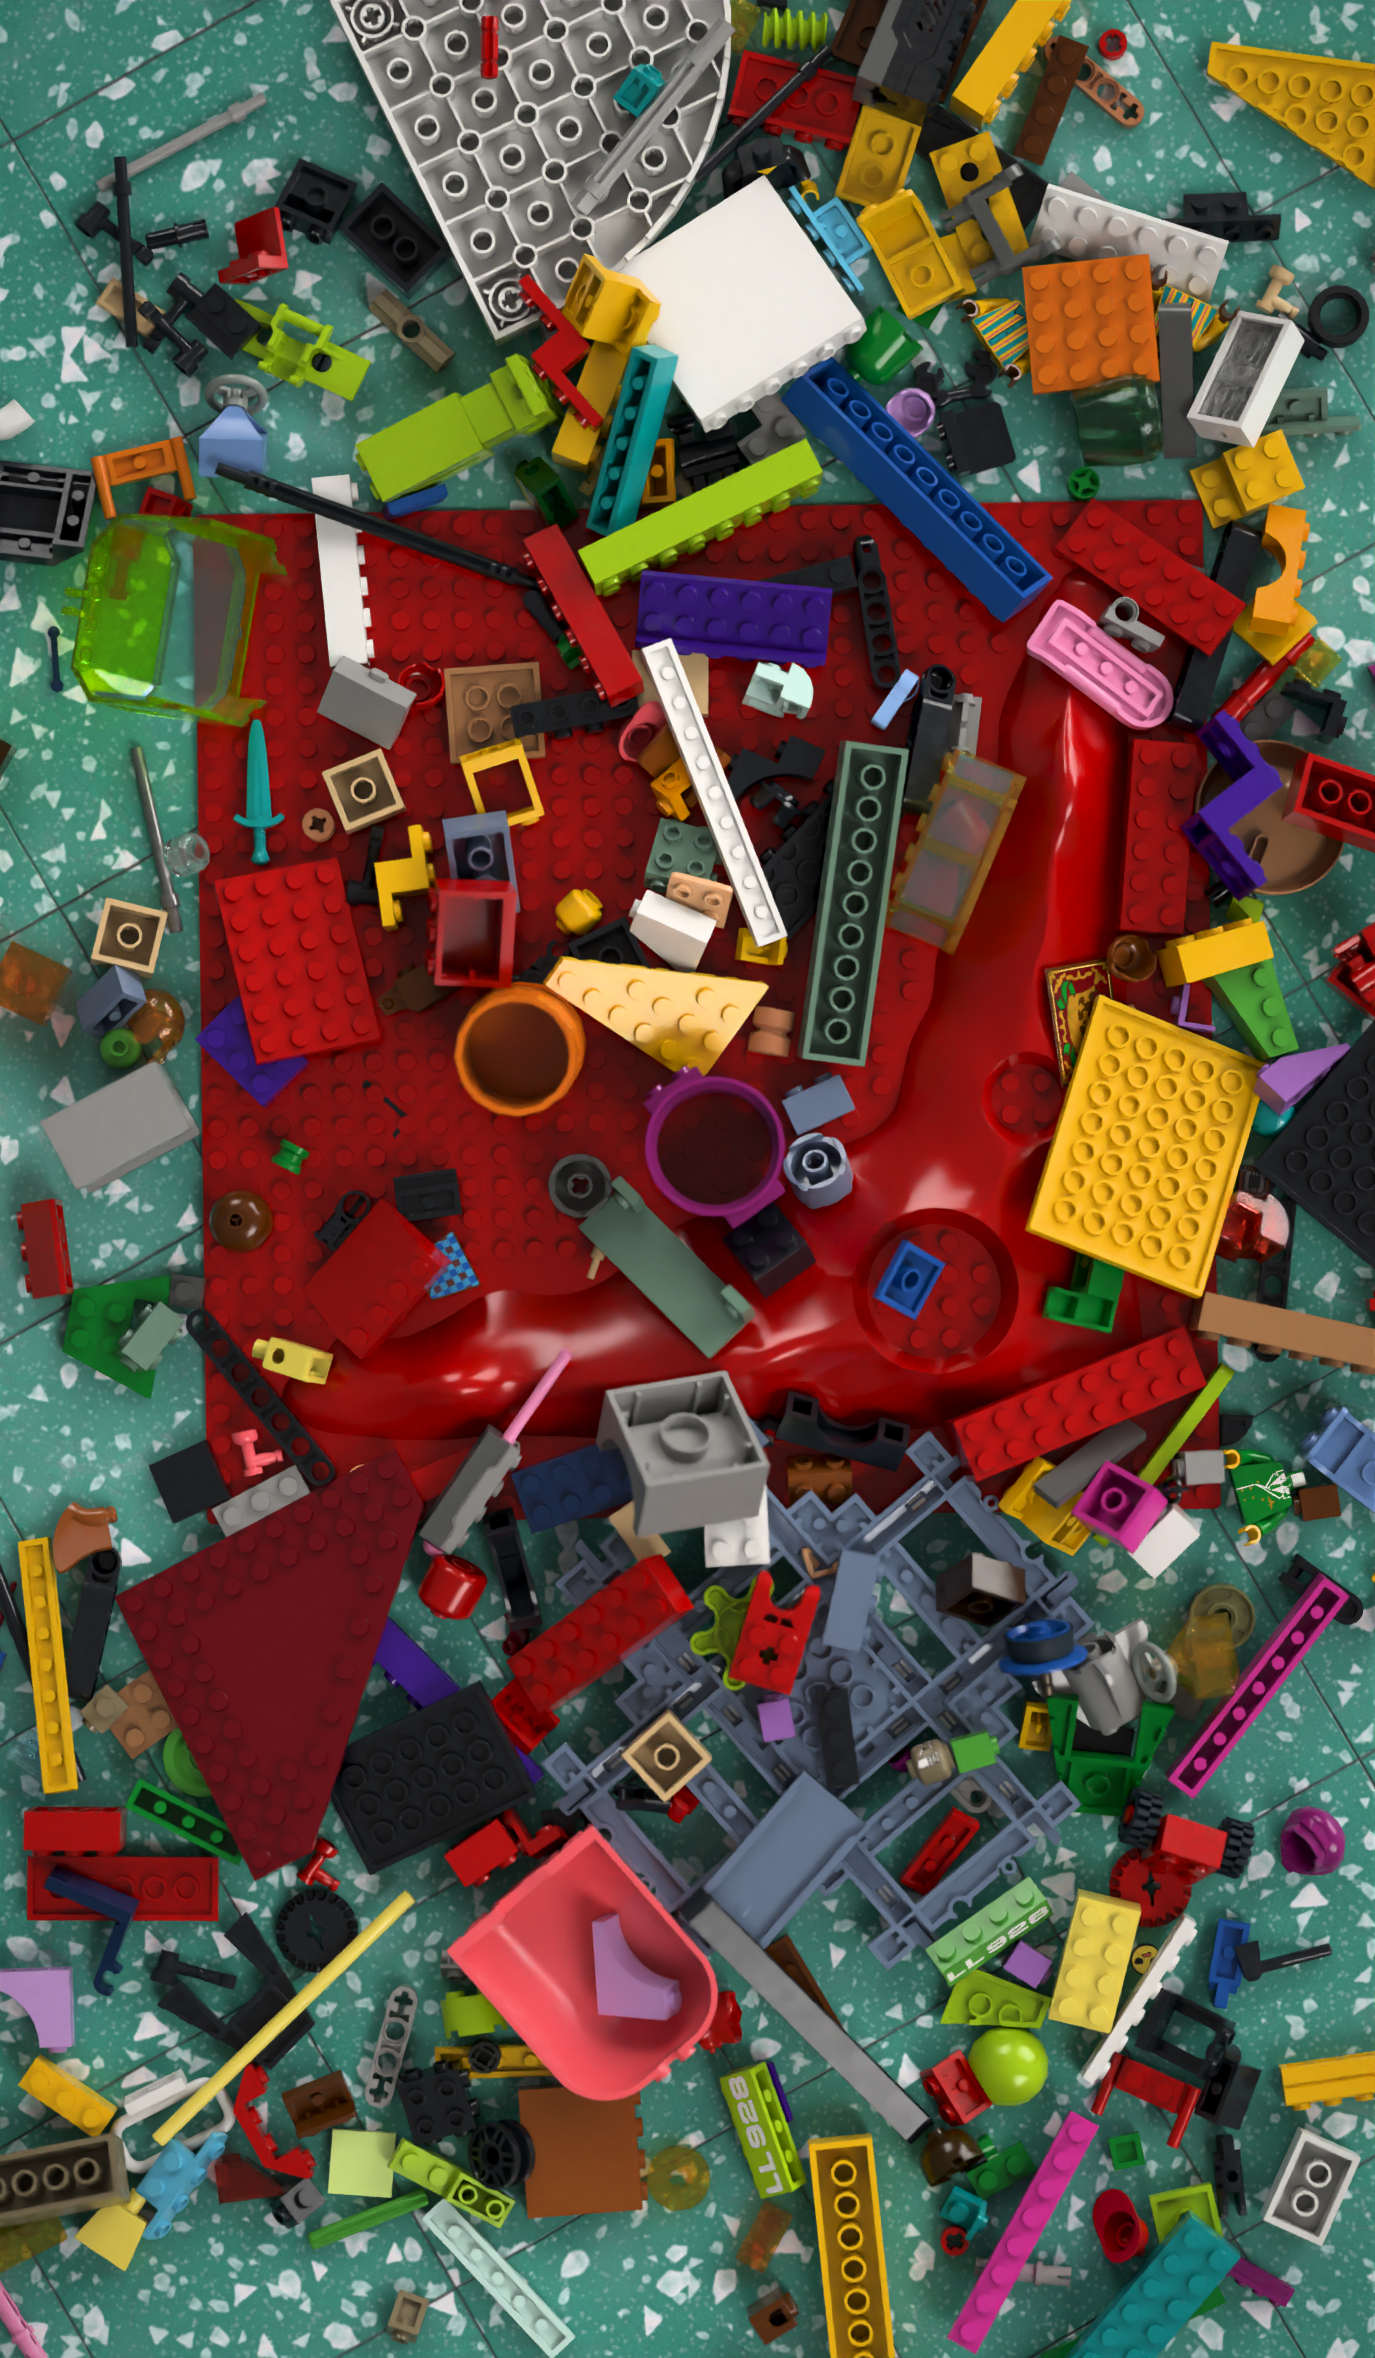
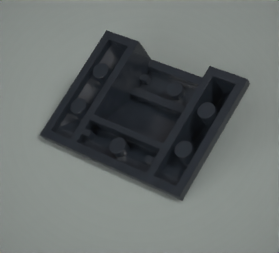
M0 460V560L54 567L83 552L97 488L93 471Z

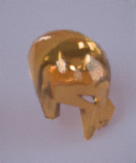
M148 989L144 991L147 1002L131 1015L128 1024L133 1030L136 1042L147 1045L156 1037L160 1039L162 1045L145 1065L153 1061L162 1064L165 1062L167 1054L181 1042L185 1032L186 1021L179 1001L172 994L164 990Z

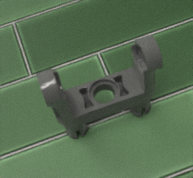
M1018 163L999 172L990 181L965 194L961 203L938 214L942 222L953 216L955 217L944 224L947 232H950L953 228L971 218L973 220L977 219L995 252L993 253V258L969 270L972 278L985 272V275L974 280L978 288L1002 274L1010 276L1022 269V267H1026L1036 260L1040 261L1063 248L1056 236L1046 242L1042 240L1015 255L989 208L986 199L1013 185L1012 181L1023 175Z

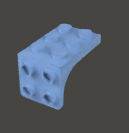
M1338 1405L1335 1408L1329 1407L1318 1421L1322 1424L1318 1431L1313 1434L1310 1432L1301 1442L1299 1448L1302 1449V1452L1299 1454V1457L1375 1514V1433L1353 1417L1346 1407Z

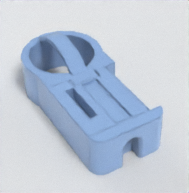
M906 669L872 718L871 724L884 732L901 705L916 695L920 677ZM917 683L915 693L910 698H907Z

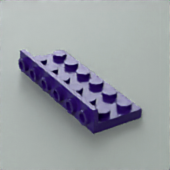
M642 570L635 647L643 649L671 638L678 655L701 653L709 658L731 656L745 662L762 659L776 665L792 662L800 663L803 667L815 668L819 665H825L833 589Z

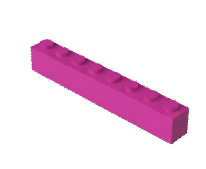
M1319 1572L1165 1772L1167 1779L1191 1798L1194 1799L1347 1601L1349 1596L1345 1591Z
M1069 2110L946 2336L948 2339L974 2354L977 2353L1099 2126Z

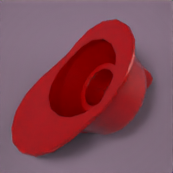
M1118 2189L1104 2191L1094 2204L1092 2218L1106 2258L1113 2263H1123L1134 2256L1142 2257L1145 2255V2247L1149 2238V2230L1145 2221L1138 2217L1133 2203L1126 2193Z

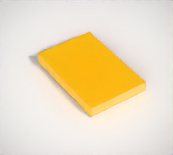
M862 105L834 197L837 196L840 199L865 207L872 204H877L878 206L889 200L888 197L893 192L903 189L922 127L875 108Z

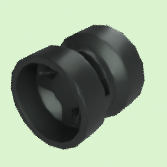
M481 2038L475 2041L468 2055L471 2068L480 2074L493 2072L500 2062L501 2049L494 2040L489 2038Z

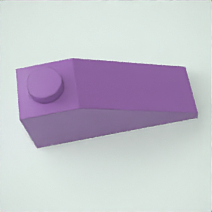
M1344 1043L1282 1057L1273 1065L1267 1063L1255 1076L1257 1082L1253 1092L1275 1113L1281 1116L1322 1082L1342 1057L1349 1052L1351 1047Z

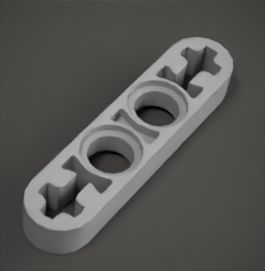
M409 1985L397 1986L392 1991L388 2001L365 2088L366 2101L373 2107L381 2108L388 2105L394 2095L418 2005L417 1991ZM403 1991L408 1992V1998L413 2000L412 2004L405 2006L403 2015H410L409 2020L401 2016H390L391 2010L395 2013L398 2012L400 2003L398 2000H395V1996H401ZM392 2022L401 2023L405 2029L404 2036L397 2040L390 2038L387 2034V2026ZM383 2053H391L396 2057L397 2063L393 2069L384 2070L379 2066L378 2059ZM374 2072L383 2077H393L392 2082L386 2079L384 2091L388 2093V2097L382 2096L380 2101L375 2100V2094L370 2092L371 2088H377L380 2077H373Z

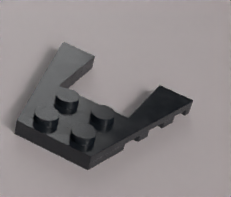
M247 1911L223 1936L269 1980L232 2019L225 2024L181 1980L157 2004L160 2008L168 2010L188 2024L198 2027L211 2037L233 2047L236 2051H239L298 1994ZM307 2007L253 2059L255 2062L271 2070L315 2025L316 2022Z

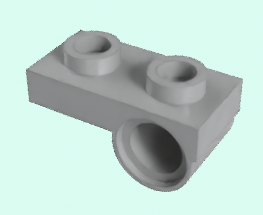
M1120 597L1111 603L1102 612L1097 624L1104 627V632L1115 638L1123 637L1129 640L1133 648L1143 653H1148V651L1153 653L1161 646L1165 638L1159 632L1136 621L1139 615V607L1129 597ZM1116 607H1121L1126 611V621H1122L1116 616Z

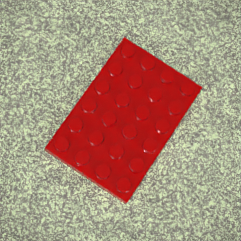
M337 857L213 882V889L255 1066L380 1041L378 1024L349 904L346 903L347 896Z

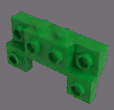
M1077 1251L1069 1290L1048 1286L1042 1318L1067 1325L1079 1326L1096 1332L1111 1333L1119 1294L1122 1290L1124 1270Z

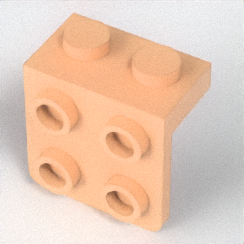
M672 872L665 898L717 920L715 927L724 929L733 897V889L729 885L679 872Z

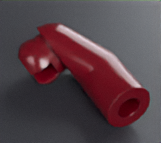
M505 1613L503 1615L510 1627V1631L502 1644V1650L507 1656H513L525 1647L529 1637V1630L527 1628L512 1632L508 1614Z

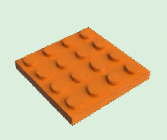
M1149 254L1022 267L1033 395L1160 382Z

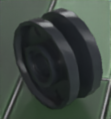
M508 2118L479 2125L472 2132L468 2142L470 2169L477 2181L488 2189L498 2190L524 2183L531 2176L535 2166V2149L527 2129L518 2121Z

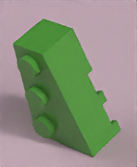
M1271 958L1202 980L1220 1002L1219 1006L1223 1012H1227L1236 1025L1237 1032L1256 1059L1263 1061L1299 1049Z

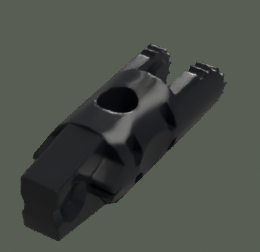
M1216 2135L1217 2152L1212 2153L1219 2218L1228 2217L1227 2193L1233 2192L1238 2215H1247L1240 2150H1235L1233 2135ZM1230 2171L1231 2176L1229 2179H1227L1226 2174Z

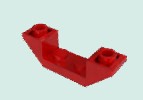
M252 2060L244 2069L233 2112L264 2167L309 2179L314 2175L315 2170L313 2167L316 2166V2161L308 2148L303 2150L299 2143L277 2156L275 2151L279 2150L275 2139L271 2133L265 2135L260 2126V2123L263 2122L260 2112L255 2105L250 2107L248 2104L251 2100L266 2093L268 2090L266 2083L270 2082L263 2066H256Z

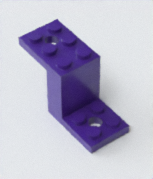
M1222 710L1195 734L1233 780L1234 784L1189 818L1179 828L1239 902L1264 884L1267 878L1264 876V870L1257 861L1252 860L1244 851L1242 841L1236 835L1231 834L1228 829L1281 788L1283 783L1280 781L1277 770L1273 766L1268 765L1260 756V750L1253 741L1248 740L1241 732L1238 721L1232 715L1227 714L1225 710Z

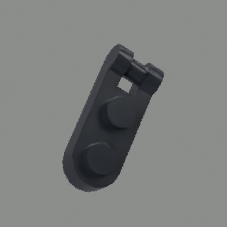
M1296 1553L1291 1560L1293 1562L1287 1573L1283 1571L1278 1580L1302 1596L1320 1572L1349 1596L1333 1619L1344 1625H1351L1359 1621L1363 1614L1362 1601L1355 1594ZM1303 1571L1311 1575L1305 1585L1297 1581Z

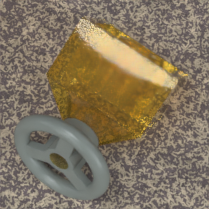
M1228 1612L1189 1618L1166 1653L1150 1642H1143L1135 1647L1132 1654L1134 1676L1142 1691L1150 1699L1159 1703L1170 1701L1175 1695L1177 1682L1196 1700L1234 1695L1240 1670ZM1149 1653L1153 1654L1156 1658L1152 1659ZM1141 1659L1146 1666L1148 1679H1146L1143 1673ZM1163 1680L1167 1681L1166 1691L1164 1693L1157 1692V1683Z

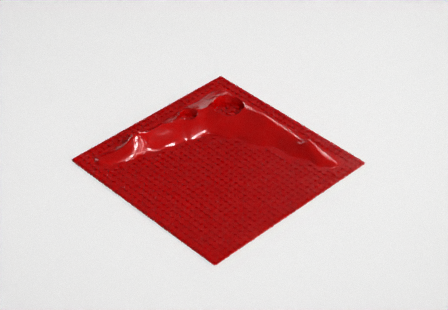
M1090 501L979 503L1053 577L1031 604L1004 623L993 616L988 608L975 595L971 594L966 586L953 573L948 571L944 564L930 550L923 546L921 540L909 528L903 526L899 518L883 504L789 506L778 513H774L771 510L761 515L763 519L752 526L745 527L742 524L734 528V533L726 539L717 541L714 538L706 542V547L695 554L689 555L688 552L677 556L678 561L669 567L661 569L660 566L649 570L758 581L850 555L855 573L852 554L853 541L858 536L870 535L878 546L881 570L886 576L901 670L900 677L908 669L920 677V687L923 672L934 664H943L955 675L956 686L954 694L969 693L973 694L974 697H982L975 760L943 757L935 803L930 816L925 819L906 814L899 821L865 1067L797 1057L816 912L790 940L786 939L788 951L782 965H763L735 960L739 928L748 929V926L733 890V897L724 929L714 927L695 970L696 973L713 974L718 977L729 976L751 981L762 980L769 988L756 1006L796 1013L793 1030L786 1035L791 1040L788 1057L771 1056L747 1050L750 1033L756 1031V1027L752 1024L754 1008L705 1077H726L738 1080L751 1086L766 1098L775 1110L782 1126L785 1159L790 1151L789 1147L795 1140L810 1133H822L823 1136L834 1137L840 1141L853 1171V1187L848 1195L832 1205L810 1209L794 1195L782 1162L777 1179L786 1192L773 1202L807 1242L817 1262L766 1299L743 1273L726 1249L721 1238L733 1229L723 1216H703L684 1210L670 1201L652 1178L645 1151L646 1133L651 1115L645 1109L643 1103L647 1101L645 1095L656 1086L661 1084L663 1088H666L674 1082L671 1079V1076L675 1074L674 1071L571 1003L581 1017L586 1047L584 1064L568 1092L542 1111L522 1116L500 1114L474 1100L461 1082L455 1061L459 1028L475 1002L494 987L464 986L461 990L421 1013L413 1012L408 1008L390 1016L384 1014L377 999L395 985L394 981L399 978L397 975L399 971L412 964L415 968L423 965L424 951L430 950V944L425 933L426 919H432L430 906L427 905V894L395 898V900H400L402 904L404 921L398 922L399 930L386 931L383 927L379 899L377 907L358 904V907L349 905L381 1037L380 1041L303 1056L310 1064L266 1108L256 1101L201 1046L204 1277L206 1278L204 1310L211 1312L332 1460L336 1468V1474L332 1481L349 1473L353 1467L366 1464L393 1449L397 1450L408 1473L474 1444L488 1423L505 1433L563 1348L568 1349L574 1355L517 1436L516 1441L520 1443L519 1454L522 1455V1458L515 1470L595 1443L605 1392L607 1390L727 1371L746 1415L755 1420H760L766 1414H771L777 1418L788 1391H793L819 1399L823 1412L829 1418L841 1424L864 1425L873 1422L879 1417L910 1425L908 1447L929 1430L951 1457L957 1453L945 1421L1171 1327L1184 1326L1205 1381L1218 1366V1341L1196 1338V1331L1188 1330L1195 1298L1124 1270L1122 1290L1119 1294L1111 1333L1096 1332L1079 1326L1067 1325L1042 1318L1048 1286L1069 1290L1077 1251L1025 1231L1068 1087L1062 1088L1045 969L1107 958V949L1116 937L1133 934L1115 932L1129 743L1134 739L1197 744L1192 816L1194 815L1198 788L1207 773V748L1197 735L1167 725L1166 719L1159 725L1147 730L1129 728L1045 663L1027 653L1028 640L1056 600H1063L1078 608L1095 621L1096 626L1103 630L1104 627L1097 624L1102 612L1121 597L1056 552L1055 549ZM1098 501L1188 564L1204 569L1203 508L1201 501ZM639 508L635 522L663 508ZM576 509L579 516L560 529L578 563V550L606 537L586 527L590 509ZM535 510L415 511L389 520V522L519 568L518 572L539 578L535 569L529 570L521 555V553L525 552L523 539L548 528ZM364 512L384 519L382 512ZM315 513L198 515L194 520L201 1032L239 995L213 889L214 881L337 857L346 896L349 880L362 882L372 825L349 835L347 834L323 777V771L381 748L407 811L374 824L385 826L378 863L412 858L408 826L421 825L424 832H429V835H431L433 854H427L428 864L433 863L435 866L437 878L451 879L442 820L477 815L462 765H451L445 689L441 700L431 709L415 710L410 708L400 734L390 750L317 713L333 671L330 668ZM364 531L357 533L358 545H364L365 564H360L361 577L367 576L369 594L363 596L364 608H370L372 627H366L367 640L373 639L375 658L369 659L370 667L366 668L370 670L377 668L387 673L389 680L397 683L398 675L409 665L426 662L434 668H439L442 671L443 677L444 669L539 662L542 700L594 691L592 683L596 681L592 673L586 675L580 663L570 670L556 650L555 645L559 642L555 644L527 610L523 598L530 589L516 584L513 586L507 585L506 583L485 577L479 573ZM863 549V552L869 553L870 550H869V549ZM867 575L862 580L863 585L868 589H876L880 585V580L875 575ZM631 580L620 584L621 589L607 597H604L603 594L597 596L631 659L632 650L642 649L635 647L641 580L632 583ZM858 591L832 598L825 665L807 668L801 666L800 663H795L803 668L810 677L814 690L811 706L803 719L797 718V714L785 713L783 718L742 704L758 660L770 663L768 660L755 659L754 661L745 662L731 656H723L722 658L708 657V718H703V721L714 746L725 752L730 758H732L734 753L740 755L742 749L745 748L776 763L780 760L774 757L782 740L788 742L790 735L826 750L812 783L793 777H778L765 780L767 784L771 780L775 781L800 802L797 806L800 811L813 799L817 802L825 794L822 790L823 787L836 775L840 741L905 749L912 708L919 688L911 700L901 705L884 732L871 724L872 718L891 690L880 691L872 683ZM549 595L543 596L549 605L553 604ZM872 606L867 611L868 616L875 621L881 620L885 616V612L880 606ZM1116 607V616L1120 620L1126 621V611L1121 607ZM1139 609L1136 621L1164 635L1165 638L1161 646L1153 653L1149 651L1148 653H1143L1133 648L1129 640L1123 637H1111L1145 664H1151L1160 671L1169 681L1174 693L1189 643ZM877 637L872 642L873 648L879 652L887 651L890 647L889 641L884 637ZM792 662L778 666L785 671H789ZM882 668L877 672V677L883 683H890L894 680L895 674L889 668ZM917 683L907 698H910L915 693ZM628 717L610 720V725L604 726L603 732L586 734L585 730L573 732V737L563 740H555L554 736L548 737L546 732L544 733L546 758L527 759L545 815L540 816L539 821L530 825L523 826L521 823L509 826L521 911L516 913L513 975H520V972L529 969L540 955L545 957L546 947L552 940L557 942L552 949V954L555 957H560L568 950V943L583 937L574 933L567 935L556 924L558 917L555 908L572 890L578 889L583 891L587 889L602 904L600 909L602 913L601 920L587 934L624 916L631 927L634 918L629 917V913L635 900L642 901L646 891L650 890V888L643 887L659 822L661 818L671 819L674 817L672 815L666 817L657 808L656 802L658 799L650 786L655 779L638 762L625 760L620 754L618 735L622 724ZM256 719L261 722L264 731L272 818L279 813L285 817V820L280 824L265 830L266 852L270 860L262 866L255 865L251 861L254 852V830L243 827L233 821L236 814L246 819L249 734L252 722ZM519 760L508 761L473 773L486 813L505 810L506 814L533 806ZM729 763L723 770L727 782L732 773L727 770ZM759 783L749 788L736 800V805L757 858L769 846L773 849L782 840L779 835L784 830L772 821L782 804L776 797L762 810H758L750 803L752 796L754 797L761 787ZM964 797L987 822L991 829V835L981 848L983 850L982 854L974 861L968 863L966 860L958 866L946 867L922 840L920 829L942 806L955 798ZM699 801L692 808L686 805L690 815L683 822L695 827H708ZM315 808L328 811L335 822L333 836L324 842L311 840L305 834L302 827L305 814ZM795 815V817L792 820H790L787 823V825L791 823L796 825L803 817V815ZM1191 842L1183 935L1169 937L1134 934L1148 940V945L1155 954H1157L1156 951L1166 948L1165 942L1210 929V898L1204 893V891L1210 889L1209 864ZM723 862L721 865L715 864L713 873L718 874L716 882L732 887ZM375 879L374 887L378 888L377 880ZM656 893V894H659V895H661V896H663V897H666V893H664V894ZM636 937L651 969L663 968L678 972ZM1159 959L1157 960L1155 972L1147 980L1128 983L1114 977L1111 973L1115 1001L1126 1006L1133 1004L1136 1010L1170 1024L1174 1023L1175 1015L1170 1014V1007L1173 996H1178L1179 985L1166 987ZM1203 979L1187 983L1190 984L1185 1022L1212 1026L1211 989L1205 986L1202 981ZM1185 1029L1212 1040V1033ZM828 1072H831L833 1077L840 1074L855 1106V1110L797 1137L781 1101L787 1099L785 1093L801 1085L804 1090L815 1086L813 1080ZM367 1080L372 1086L364 1089L362 1084ZM704 1094L685 1101L669 1115L659 1134L657 1156L665 1178L681 1195L702 1204L723 1205L742 1199L761 1183L770 1164L771 1142L768 1130L761 1117L748 1104L729 1095ZM385 1096L407 1116L401 1117L383 1101ZM398 1128L400 1133L394 1138L393 1133ZM282 1138L310 1152L309 1157L304 1159L300 1165L301 1172L299 1175L271 1161L273 1155L278 1154L281 1149L280 1142ZM574 1154H587L597 1158L606 1166L612 1182L620 1175L642 1197L645 1205L726 1286L730 1284L752 1306L756 1316L712 1358H707L606 1256L604 1261H600L594 1280L587 1278L586 1276L593 1259L590 1255L594 1244L579 1228L587 1218H574L562 1213L554 1205L549 1195V1177L552 1169L561 1159ZM456 1168L463 1214L410 1223L433 1244L449 1232L454 1231L482 1285L436 1301H432L426 1292L372 1355L360 1359L335 1335L302 1291L335 1253V1251H331L326 1247V1243L319 1241L315 1237V1231L321 1232L323 1225L336 1212L334 1208L339 1203L341 1197L349 1191L362 1190L367 1193L371 1198L372 1208L384 1197L397 1209L393 1177ZM574 1179L575 1187L572 1191L574 1193L580 1191L582 1194H585L588 1191L586 1189V1185L589 1183L588 1180ZM234 1190H249L260 1195L270 1205L273 1214V1230L261 1247L247 1253L232 1252L221 1247L213 1238L209 1226L210 1212L215 1202L225 1193ZM359 1194L346 1198L344 1204L346 1212L359 1199ZM366 1200L352 1217L356 1218L364 1214L367 1205ZM903 1239L945 1263L916 1320L871 1297ZM1216 1250L1203 1291L1217 1294ZM205 1316V1331H207L210 1322L208 1317ZM271 1337H276L334 1354L325 1384L305 1382L263 1368L264 1360L252 1356L256 1340L262 1339L269 1342ZM224 1339L216 1340L212 1346L213 1353L220 1358L226 1356L230 1350L228 1342ZM205 1353L206 1440L209 1442L233 1498L295 1465V1463ZM242 1363L235 1365L232 1371L234 1379L238 1382L246 1381L250 1374L248 1367ZM258 1388L253 1392L252 1400L257 1406L263 1407L269 1402V1393L265 1389ZM1199 1389L1128 1418L1146 1431V1440L1116 1462L1115 1465L1136 1476ZM1219 1396L1178 1451L1220 1450ZM277 1413L272 1419V1425L276 1430L284 1431L289 1426V1418L284 1413ZM1106 1428L1042 1454L1039 1457L1058 1466ZM257 1429L258 1438L253 1442L255 1454L274 1452V1450L281 1449L283 1461L278 1463L276 1461L262 1466L263 1473L244 1477L243 1470H246L241 1445H236L233 1442L231 1434ZM765 1430L763 1433L774 1437L775 1444L772 1447H762L770 1465L766 1486L787 1510L790 1507L787 1457L801 1454L827 1455L830 1453L775 1438L774 1431ZM302 1437L296 1438L292 1444L294 1453L299 1456L307 1454L310 1448L308 1441ZM906 1452L896 1472L851 1460L852 1495L856 1492L874 1514H880L924 1476V1473ZM1035 1458L978 1482H973L981 1491V1501L983 1502L984 1497L987 1495H994L1000 1502L1003 1499L1004 1492L1015 1484L1023 1474L1025 1466ZM323 1462L316 1463L312 1468L314 1478L320 1481L325 1480L329 1476L328 1465ZM1170 1462L1152 1486L1162 1484L1166 1478L1172 1476ZM962 1465L947 1476L953 1484L965 1475ZM508 1470L502 1478L505 1483L501 1491L495 1498L490 1496L485 1503L487 1507L485 1514L512 1507L516 1520H527L511 1476L512 1472ZM302 1473L311 1492L324 1486L312 1484ZM1176 1481L1170 1482L1168 1486L1177 1487ZM1220 1483L1181 1484L1182 1487H1189V1491L1182 1492L1181 1500L1178 1503L1182 1509H1216L1220 1506ZM1171 1493L1169 1497L1176 1498L1177 1493ZM439 1495L423 1502L425 1507L419 1521H423ZM993 1499L987 1502L988 1506H993L995 1503ZM946 1500L932 1513L957 1512ZM631 1501L578 1519L608 1518ZM843 1503L824 1505L832 1513ZM216 1506L207 1509L208 1522L210 1524H219L211 1510ZM998 1507L995 1511H991V1512H1004V1511H1003L1000 1507Z

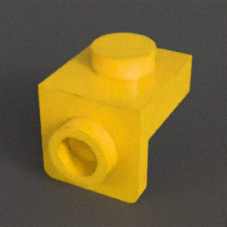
M739 928L735 960L763 965H782L788 951L787 936L756 948L749 929Z

